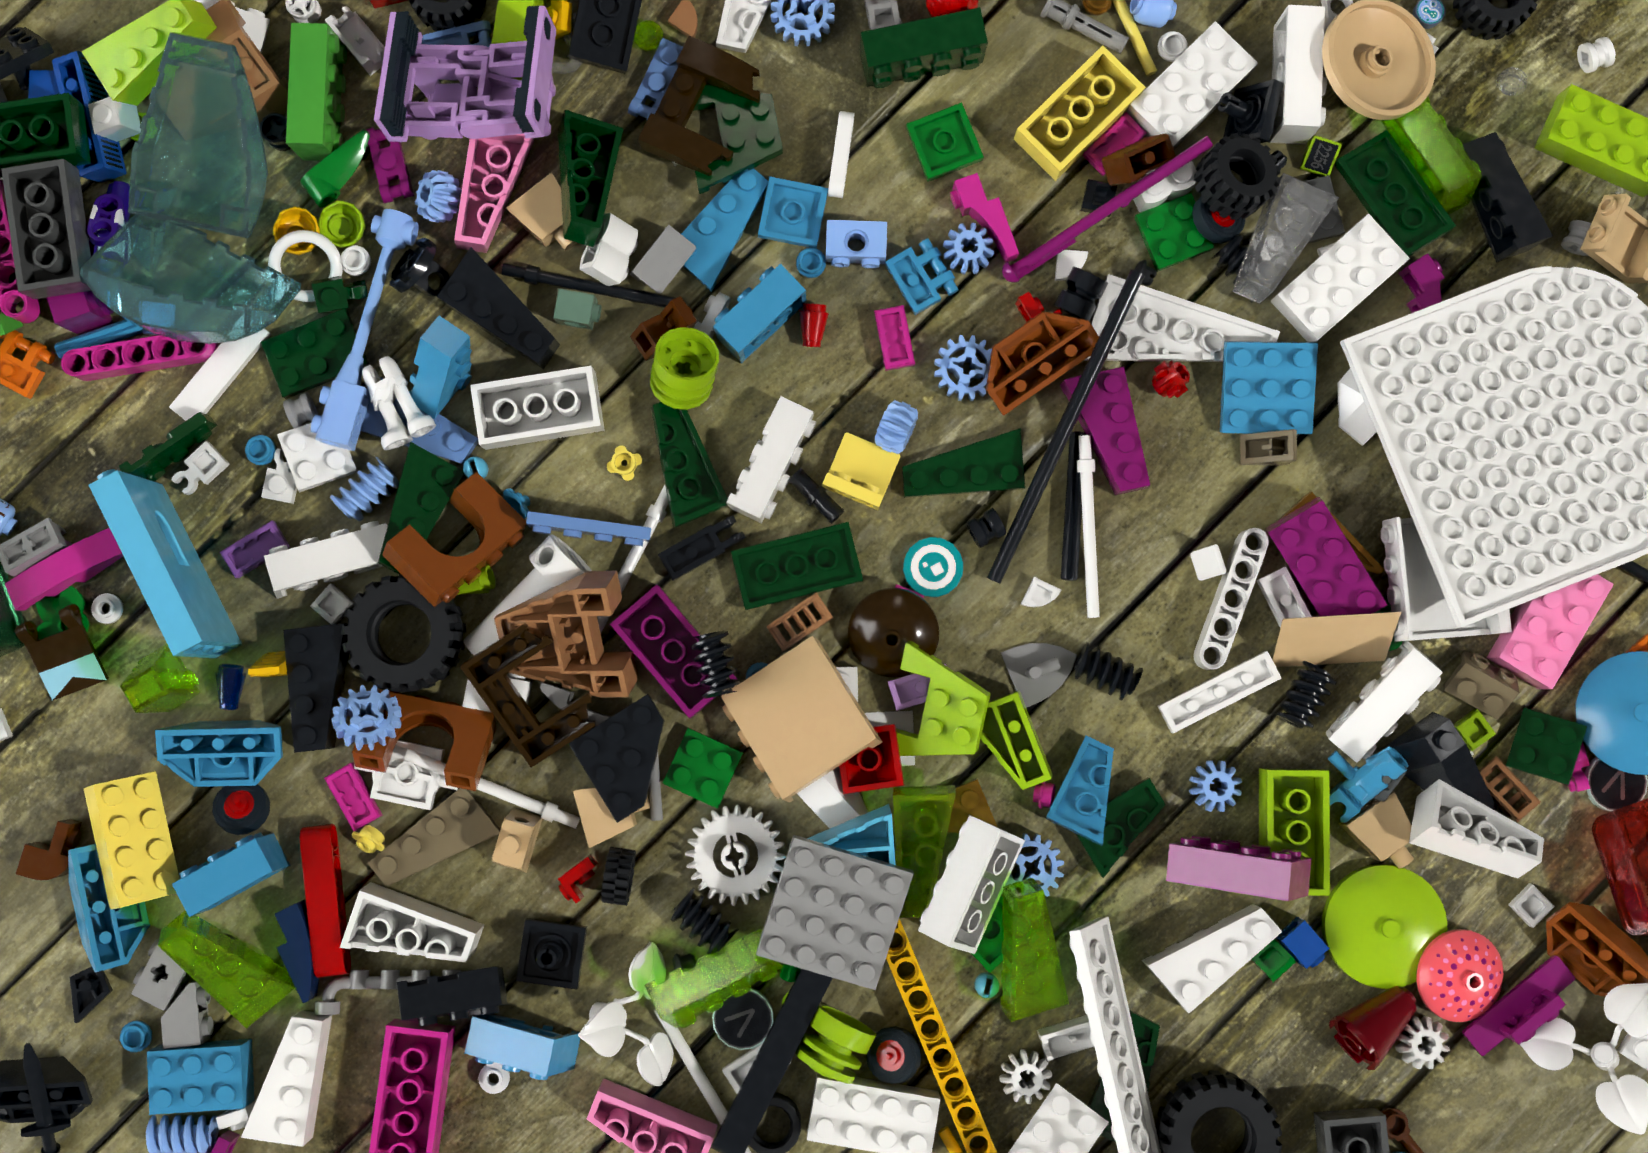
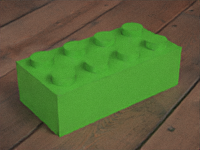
M291 23L286 144L302 160L321 161L344 143L343 135L340 133V122H344L345 119L344 105L341 104V93L346 91V79L344 74H342L343 64L347 62V49L340 41L338 35L325 23Z

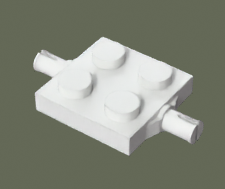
M398 740L386 773L355 767V770L372 772L373 786L370 798L432 810L436 792L440 787L458 790L457 787L446 785L445 776L404 760L408 749L443 762L445 749Z

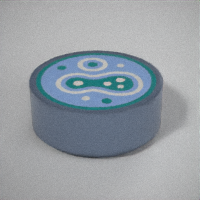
M1420 0L1415 5L1412 15L1420 22L1423 28L1430 29L1437 26L1444 18L1445 6L1441 0Z

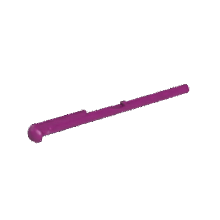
M1208 136L1204 137L1013 265H1010L1007 261L1002 268L1003 277L1012 283L1019 282L1022 277L1077 242L1075 237L1118 208L1126 207L1131 200L1213 147L1212 142Z

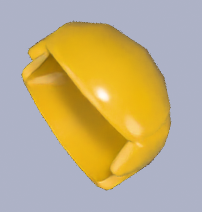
M296 206L282 210L273 225L275 242L287 233L297 230H309L320 234L316 217L307 209ZM300 242L293 244L285 252L300 256L311 252L316 245Z

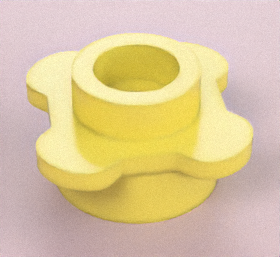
M618 446L615 448L612 460L607 463V470L610 473L621 475L625 481H630L634 478L636 467L642 464V457L638 453L632 454L627 451L625 446ZM622 461H627V465L622 466Z
M365 825L360 832L354 831L352 833V837L357 840L356 845L358 848L366 853H374L376 850L383 851L385 849L382 844L385 839L384 835L370 825Z

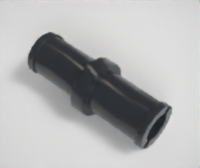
M802 468L789 479L788 482L807 499L806 503L810 507L814 506L831 524L845 511L826 493L827 489L819 486Z

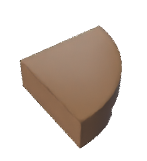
M682 0L668 19V24L685 36L695 38L698 26L695 8L689 0Z

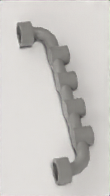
M350 970V976L335 978L328 983L323 991L322 1001L315 1002V1015L340 1014L341 1001H334V997L337 991L341 989H397V982L425 980L427 977H431V970H412V976H400V970H381V976H369V970ZM442 970V976L457 974L461 970ZM480 1010L471 1011L469 1012V1014L481 1015Z

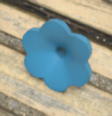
M511 488L505 489L502 497L525 519L529 511L527 507L530 506L529 497L519 492L515 493Z

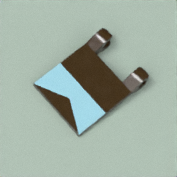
M76 604L68 605L58 613L62 622L69 628L67 630L40 640L33 621L23 622L21 625L16 626L14 630L18 639L26 646L52 701L109 679L82 623L81 613Z

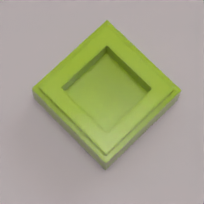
M1478 709L1472 710L1453 724L1470 751L1475 750L1496 734Z

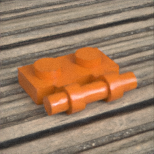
M14 330L0 336V339L3 340L0 345V384L31 399L45 375V372L36 368L37 363L42 360L47 364H52L56 355L48 351L47 346L37 341L33 343L24 338L23 333ZM16 348L26 352L23 360L12 355Z

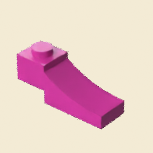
M978 173L955 180L953 191L950 192L954 208H960L962 216H971L983 228L987 229V233L993 238L1004 263L1016 261L1019 251L999 197L987 201Z

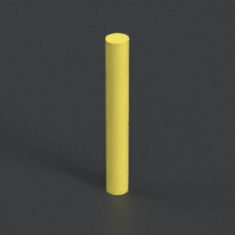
M1112 0L1146 76L1155 74L1157 68L1126 1Z

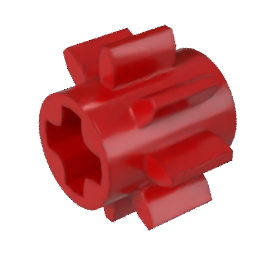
M1173 360L1168 363L1163 361L1154 368L1157 374L1153 376L1152 385L1159 395L1163 397L1168 396V398L1173 396L1178 398L1188 391L1185 384L1189 382L1190 374L1182 363H1174Z

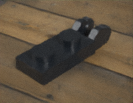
M733 515L713 526L709 525L658 554L672 581L679 579L725 553L726 549L746 538L744 533L741 532L732 535L721 543L716 533L734 525L736 519Z

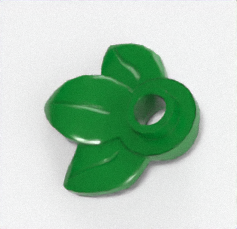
M69 586L60 593L59 598L44 597L36 602L38 614L43 620V623L37 627L39 639L69 629L62 622L58 613L61 609L71 604H76L79 607L82 623L86 632H88L89 619L83 613L85 601L82 594L75 587Z

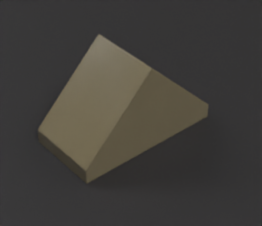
M1295 429L1240 435V465H1288L1297 460V430Z

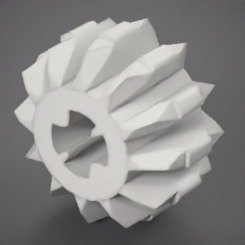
M1412 1016L1410 1019L1411 1025L1407 1024L1403 1034L1401 1033L1397 1038L1402 1042L1397 1044L1395 1049L1399 1053H1403L1402 1060L1407 1064L1412 1062L1414 1068L1421 1069L1425 1065L1428 1069H1433L1434 1059L1440 1063L1444 1062L1443 1057L1440 1055L1441 1051H1450L1448 1046L1442 1044L1450 1037L1447 1033L1441 1032L1443 1028L1441 1023L1437 1021L1432 1023V1019L1428 1016H1423L1421 1021L1418 1017Z
M1021 1049L1019 1059H1016L1015 1055L1010 1053L1008 1057L1012 1064H1001L1002 1070L1007 1073L1000 1075L999 1080L1001 1083H1007L1003 1090L1006 1095L1013 1093V1100L1015 1102H1019L1024 1095L1026 1103L1031 1104V1095L1035 1094L1041 1100L1043 1095L1040 1088L1044 1090H1050L1051 1088L1050 1084L1045 1081L1052 1077L1050 1070H1044L1048 1062L1045 1058L1038 1061L1039 1054L1036 1051H1033L1029 1058H1027L1025 1049ZM1025 1070L1031 1077V1080L1025 1082L1020 1075Z

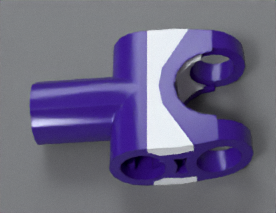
M114 181L109 184L106 194L96 198L87 226L88 238L95 245L93 266L98 273L103 275H113L120 272L129 249L127 224L136 197V190L126 182ZM107 259L116 262L114 265L109 267L102 266L99 264L101 261Z

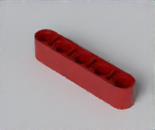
M334 824L302 827L300 830V849L314 974L316 978L349 974L351 970L350 949L340 948L347 928L337 830Z

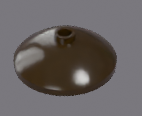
M885 588L869 594L856 606L849 621L848 640L854 656L866 669L885 677H904L913 674L900 669L905 643L912 641L919 645L918 648L930 656L934 655L939 642V624L933 609L921 596L906 589ZM894 634L898 637V641L891 643L887 640V636Z

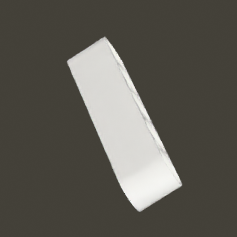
M1250 528L1242 531L1235 539L1225 566L1227 571L1221 577L1194 650V661L1202 669H1218L1227 660L1269 545L1268 535L1260 528ZM1249 534L1255 536L1258 540L1256 550H1251L1246 545V538ZM1238 563H1243L1247 567L1248 573L1244 579L1238 577L1235 572V567ZM1228 591L1234 592L1237 596V604L1234 607L1228 606L1225 602V594ZM1218 619L1223 620L1227 625V631L1223 636L1218 635L1214 629V624ZM1208 647L1214 649L1217 655L1213 664H1208L1204 660L1203 655Z

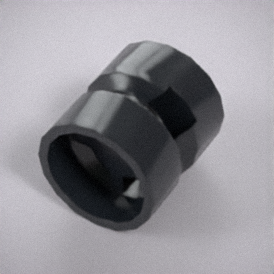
M1073 266L1065 281L1068 288L1061 290L1054 305L1080 319L1090 321L1097 307L1094 301L1095 299H1101L1108 283L1089 272Z

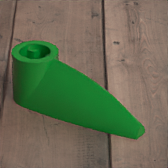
M363 129L347 140L301 178V185L319 208L330 205L340 196V189L359 166L370 138L367 130Z

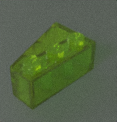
M168 644L140 659L137 662L138 665L132 669L133 673L129 674L120 685L135 713L170 712L200 694L197 688L199 684L197 677L190 669H186L179 656H173Z

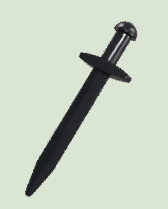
M26 1043L24 1045L23 1068L36 1123L22 1128L21 1136H41L43 1144L41 1153H59L61 1147L59 1143H56L54 1133L70 1127L71 1120L69 1118H52L40 1060L31 1044Z

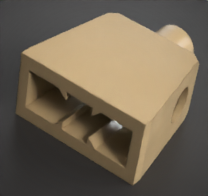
M552 173L506 207L511 216L545 247L555 240L565 251L577 244V242L564 239L561 187Z
M595 787L581 788L573 791L589 848L637 825L634 813L650 808L647 796L645 806L617 823Z
M1393 791L1386 801L1372 799L1347 823H1338L1374 860L1382 862L1390 857L1398 869L1407 866L1414 860L1405 847L1410 840L1412 825L1397 795Z
M513 808L503 820L492 862L527 873L542 823L541 816Z

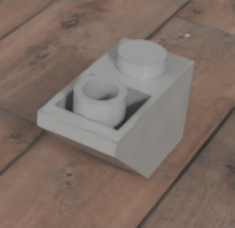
M199 978L190 982L162 1015L163 1049L201 1045L211 1039L210 1035L213 1034L214 1024L212 1017L208 1013L211 991L210 987L206 986V978Z

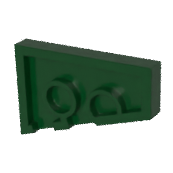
M198 412L170 431L166 436L167 441L165 443H158L154 446L152 444L142 450L143 457L132 465L125 461L118 468L122 472L150 481H156L165 474L166 471L164 469L172 462L176 463L184 459L189 453L188 449L195 443H201L212 435L211 430L217 424L209 415Z
M1148 777L1107 802L1102 846L1076 834L1102 878L1107 875L1119 857H1122L1129 849L1128 847L1135 838L1144 831L1166 805Z

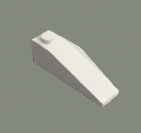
M839 766L797 793L829 828L868 813L860 792L843 794Z

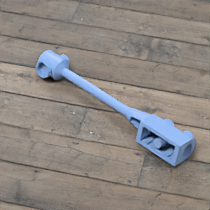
M384 209L382 216L375 215L372 219L371 232L376 234L375 239L382 246V250L351 354L347 356L337 377L332 381L331 387L323 386L319 402L325 404L322 416L315 415L311 422V432L317 433L315 437L317 441L354 452L370 401L368 390L360 386L364 361L362 357L393 253L396 250L404 249L406 245L413 246L418 236V223L414 222L411 216L403 212Z

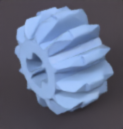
M441 170L425 172L423 180L418 182L419 188L416 191L417 199L415 200V205L418 206V214L435 223L451 221L453 214L458 212L459 195L462 192V189L459 188V179Z
M963 223L959 224L958 232L951 229L948 233L951 240H944L943 247L948 249L944 253V259H954L950 264V268L955 269L958 265H961V274L964 275L968 267L971 268L973 274L978 273V264L986 268L989 264L987 258L993 257L994 250L988 248L993 244V238L983 239L987 229L982 228L979 232H976V223H971L969 230H966ZM970 244L974 246L973 252H963L964 246L968 247Z
M896 400L891 402L886 411H884L875 435L876 445L890 453H901L909 442L918 419L917 409L905 402L901 403Z
M1208 760L1206 761V770L1201 766L1195 768L1200 777H1190L1189 781L1197 783V787L1189 789V792L1192 795L1200 794L1195 800L1197 805L1200 806L1205 803V810L1212 812L1216 805L1219 812H1224L1225 802L1230 806L1236 804L1231 796L1232 794L1241 796L1242 791L1234 789V785L1242 783V779L1231 778L1236 772L1234 767L1226 769L1225 761H1219L1215 767L1213 761ZM1213 779L1221 782V788H1217L1219 790L1218 793L1210 790V784H1214L1212 782Z

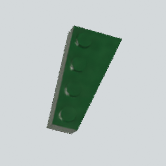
M564 110L558 127L564 239L594 247L603 223L623 128L569 110Z

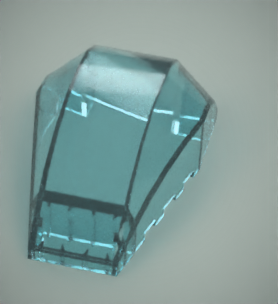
M171 32L158 68L160 73L156 85L152 87L149 96L151 101L147 113L141 121V132L132 150L128 213L249 238L258 221L263 204L268 168L259 119L242 60L235 45Z
M141 209L80 267V275L94 295L116 314L151 333L185 342L206 344L230 342L258 333L275 322L301 290V283L269 266L263 269L255 265V259L246 254L240 257L230 252V246L220 240L216 244L209 241L207 234L199 229Z

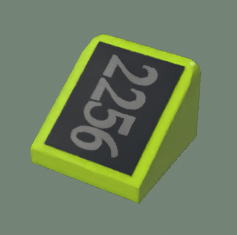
M1312 136L1308 141L1300 169L1323 177L1330 175L1342 144L1319 136Z

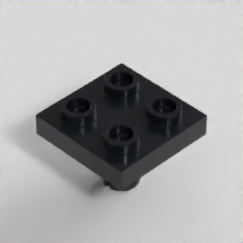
M17 27L9 30L6 33V37L0 39V80L14 74L20 89L29 90V72L32 70L30 65L54 53L50 43L26 27Z
M1272 79L1235 89L1234 95L1229 92L1223 94L1219 102L1226 106L1219 104L1218 110L1229 114L1223 137H1229L1235 133H1238L1239 136L1248 134L1252 140L1256 137L1261 140L1260 143L1269 142L1270 136L1273 133V124L1281 101L1284 83Z
M526 918L516 981L577 990L580 982L587 926Z

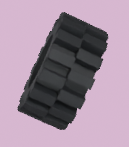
M610 847L602 883L601 901L603 903L628 905L636 861L635 850Z

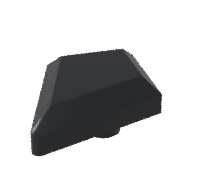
M91 966L70 977L74 1022H81L113 991L104 970L94 972Z

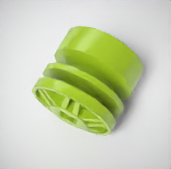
M680 327L671 329L663 334L655 347L654 361L650 374V387L654 396L663 404L674 409L687 410L699 407L707 401L712 392L719 363V350L715 342L706 333L695 328Z
M819 1004L810 1025L820 1035L805 1033L802 1040L806 1045L799 1044L795 1054L815 1072L830 1079L852 1084L856 1074L851 1069L859 1070L862 1063L851 1053L853 1051L867 1054L876 1037V1033L854 1017L828 1005Z

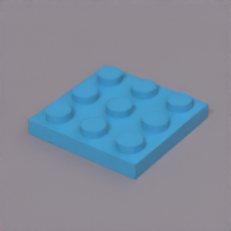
M1224 341L1220 432L1252 434L1295 429L1297 434H1313L1318 343Z

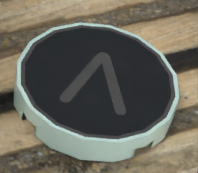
M1597 757L1589 762L1590 766L1586 767L1584 774L1590 785V789H1587L1588 798L1594 805L1605 811L1621 813L1630 811L1641 803L1647 793V775L1631 774L1617 770L1603 763Z
M735 987L725 992L716 1002L712 1015L713 1028L718 1038L728 1047L738 1050L753 1049L762 1044L774 1022L773 1008L768 998L759 990L747 987Z

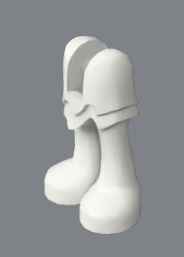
M385 356L379 359L385 379L381 380L377 371L371 365L362 369V375L370 395V402L373 403L375 411L380 410L387 426V432L381 437V445L384 450H391L413 441L412 437L417 438L429 433L436 427V424L430 415L422 414L408 391V381L405 379L398 364L391 357ZM395 399L398 400L407 419V428L393 405Z

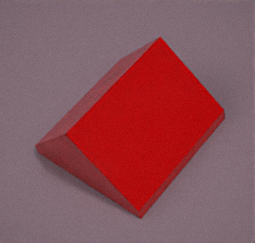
M895 724L873 726L882 743L873 749L870 747L865 748L839 765L843 794L905 785Z

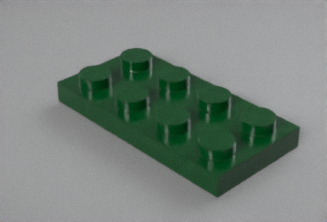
M1388 130L1383 131L1336 160L1334 165L1367 212L1408 257L1456 227Z
M849 522L731 551L745 610L863 581Z

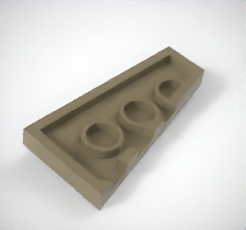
M459 788L371 859L368 865L387 887L498 835L501 829L470 790Z

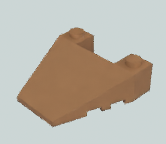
M617 570L587 571L496 615L494 621L499 639L524 623L528 624L526 630L543 639L545 635H548L553 639V643L508 673L545 682L546 679L562 683L563 688L570 690L576 687L590 691V694L596 697H629L638 680L634 653L604 652L597 616H612L622 600Z

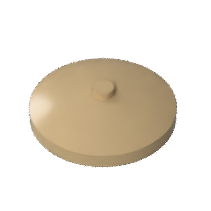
M1360 0L1341 11L1331 21L1325 32L1322 45V60L1326 76L1338 97L1355 112L1376 120H1392L1402 117L1417 108L1429 95L1436 73L1434 50L1423 26L1403 7L1387 0Z

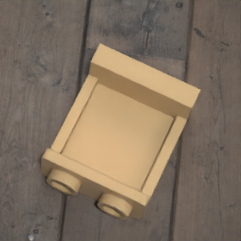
M1628 194L1604 195L1580 250L1625 283H1648V220L1628 206L1631 200Z

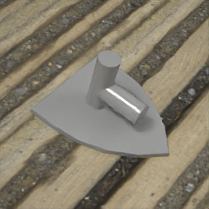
M1028 643L1001 652L1016 691H1020L1026 708L1050 697L1063 685L1072 670L1077 654L1063 647L1047 643Z

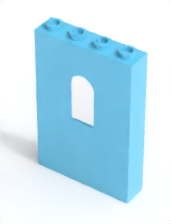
M115 469L99 474L97 476L98 480L89 484V487L173 656L217 658L242 645L163 484Z

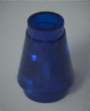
M221 664L218 667V672H215L220 709H238V703L240 702L247 675L244 673V666Z

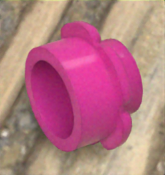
M1045 781L1042 785H1035L1033 802L1038 803L1039 809H1043V807L1051 808L1055 797V784Z

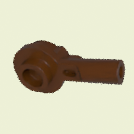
M1394 1107L1383 1110L1382 1113L1386 1115L1388 1138L1399 1141L1408 1153H1424L1409 1135L1411 1130L1408 1127L1406 1115Z

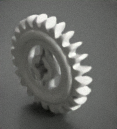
M738 804L735 806L733 813H730L727 806H723L722 816L715 810H712L711 816L713 821L702 817L701 822L704 829L694 827L692 830L698 838L687 840L689 844L695 847V849L685 852L686 856L694 858V861L688 863L686 867L697 869L691 876V880L701 878L702 882L698 890L709 887L708 899L719 893L720 904L724 902L727 896L730 897L732 906L736 905L738 897H741L744 904L747 905L749 894H752L756 900H760L759 889L761 888L765 892L770 893L767 881L778 883L779 880L773 874V871L782 872L783 869L776 861L786 858L785 854L777 852V849L783 847L785 843L774 840L780 834V830L769 831L773 820L762 823L763 812H759L755 817H752L751 806L747 808L744 814L741 813ZM737 833L750 837L758 849V861L754 869L748 874L745 873L744 866L750 857L749 849L743 842L738 841ZM724 835H726L727 845L722 850L721 861L727 869L734 871L735 877L723 874L714 862L713 850L716 842ZM731 835L733 836V845L730 837ZM732 846L736 848L737 852L743 853V856L739 859L738 867L734 859H728L727 857L732 851Z

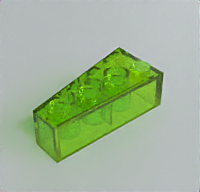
M1428 96L1422 104L1408 114L1392 120H1381L1385 129L1389 131L1399 147H1403L1404 154L1448 215L1469 204L1482 177L1481 170L1474 160H1470L1464 152L1460 139L1451 134L1444 117L1435 112L1430 105Z
M955 785L893 788L896 865L911 869L914 873L899 918L921 917L933 898V890L938 879L956 795Z
M186 910L161 930L158 946L246 1029L295 989L286 968L274 963L273 959L263 953L260 955L249 949L244 942L237 938L234 940L221 933V929L196 915L189 917Z

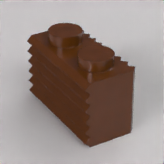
M1165 133L1146 137L1138 142H1134V144H1130V146H1125V148H1121V150L1103 157L1102 164L1109 184L1116 186L1132 183L1147 176L1176 157L1170 137Z

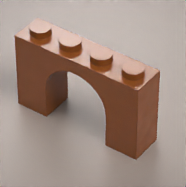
M477 472L456 487L450 499V503L477 531L479 547L474 552L464 556L442 554L434 549L409 524L386 543L382 554L434 608L442 601L445 603L450 602L459 593L460 590L458 588L465 582L468 585L473 583L481 575L482 572L480 570L488 564L491 567L496 564L504 555L502 551L509 546L512 549L515 548L525 538L523 532L527 526L526 520Z
M389 690L390 698L396 696L398 706L401 707V728H394L395 738L388 736L385 738V746H382L379 742L374 743V750H370L368 744H364L361 750H357L355 744L352 751L355 767L386 773L395 745L404 733L419 726H434L446 731L454 741L444 769L446 785L477 791L496 731V718L493 713L462 707L455 702L448 701L443 703L430 700L421 695L414 697ZM385 709V710L383 711V712H384V718L387 719V717H388V712H387L386 709Z

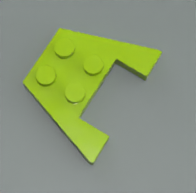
M912 641L906 642L900 669L930 678L919 735L896 728L900 756L975 754L979 748L991 693L960 672H954L942 664L940 659L934 655L930 656L918 648L919 645Z

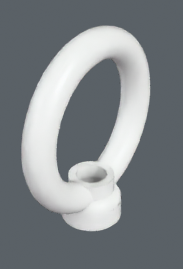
M309 230L293 231L282 236L272 247L268 258V269L273 283L268 288V291L282 304L287 305L292 299L301 302L315 301L313 290L296 288L282 274L281 258L284 252L293 244L308 242L319 246L326 253L330 261V274L328 278L342 276L343 264L340 253L336 246L322 234Z

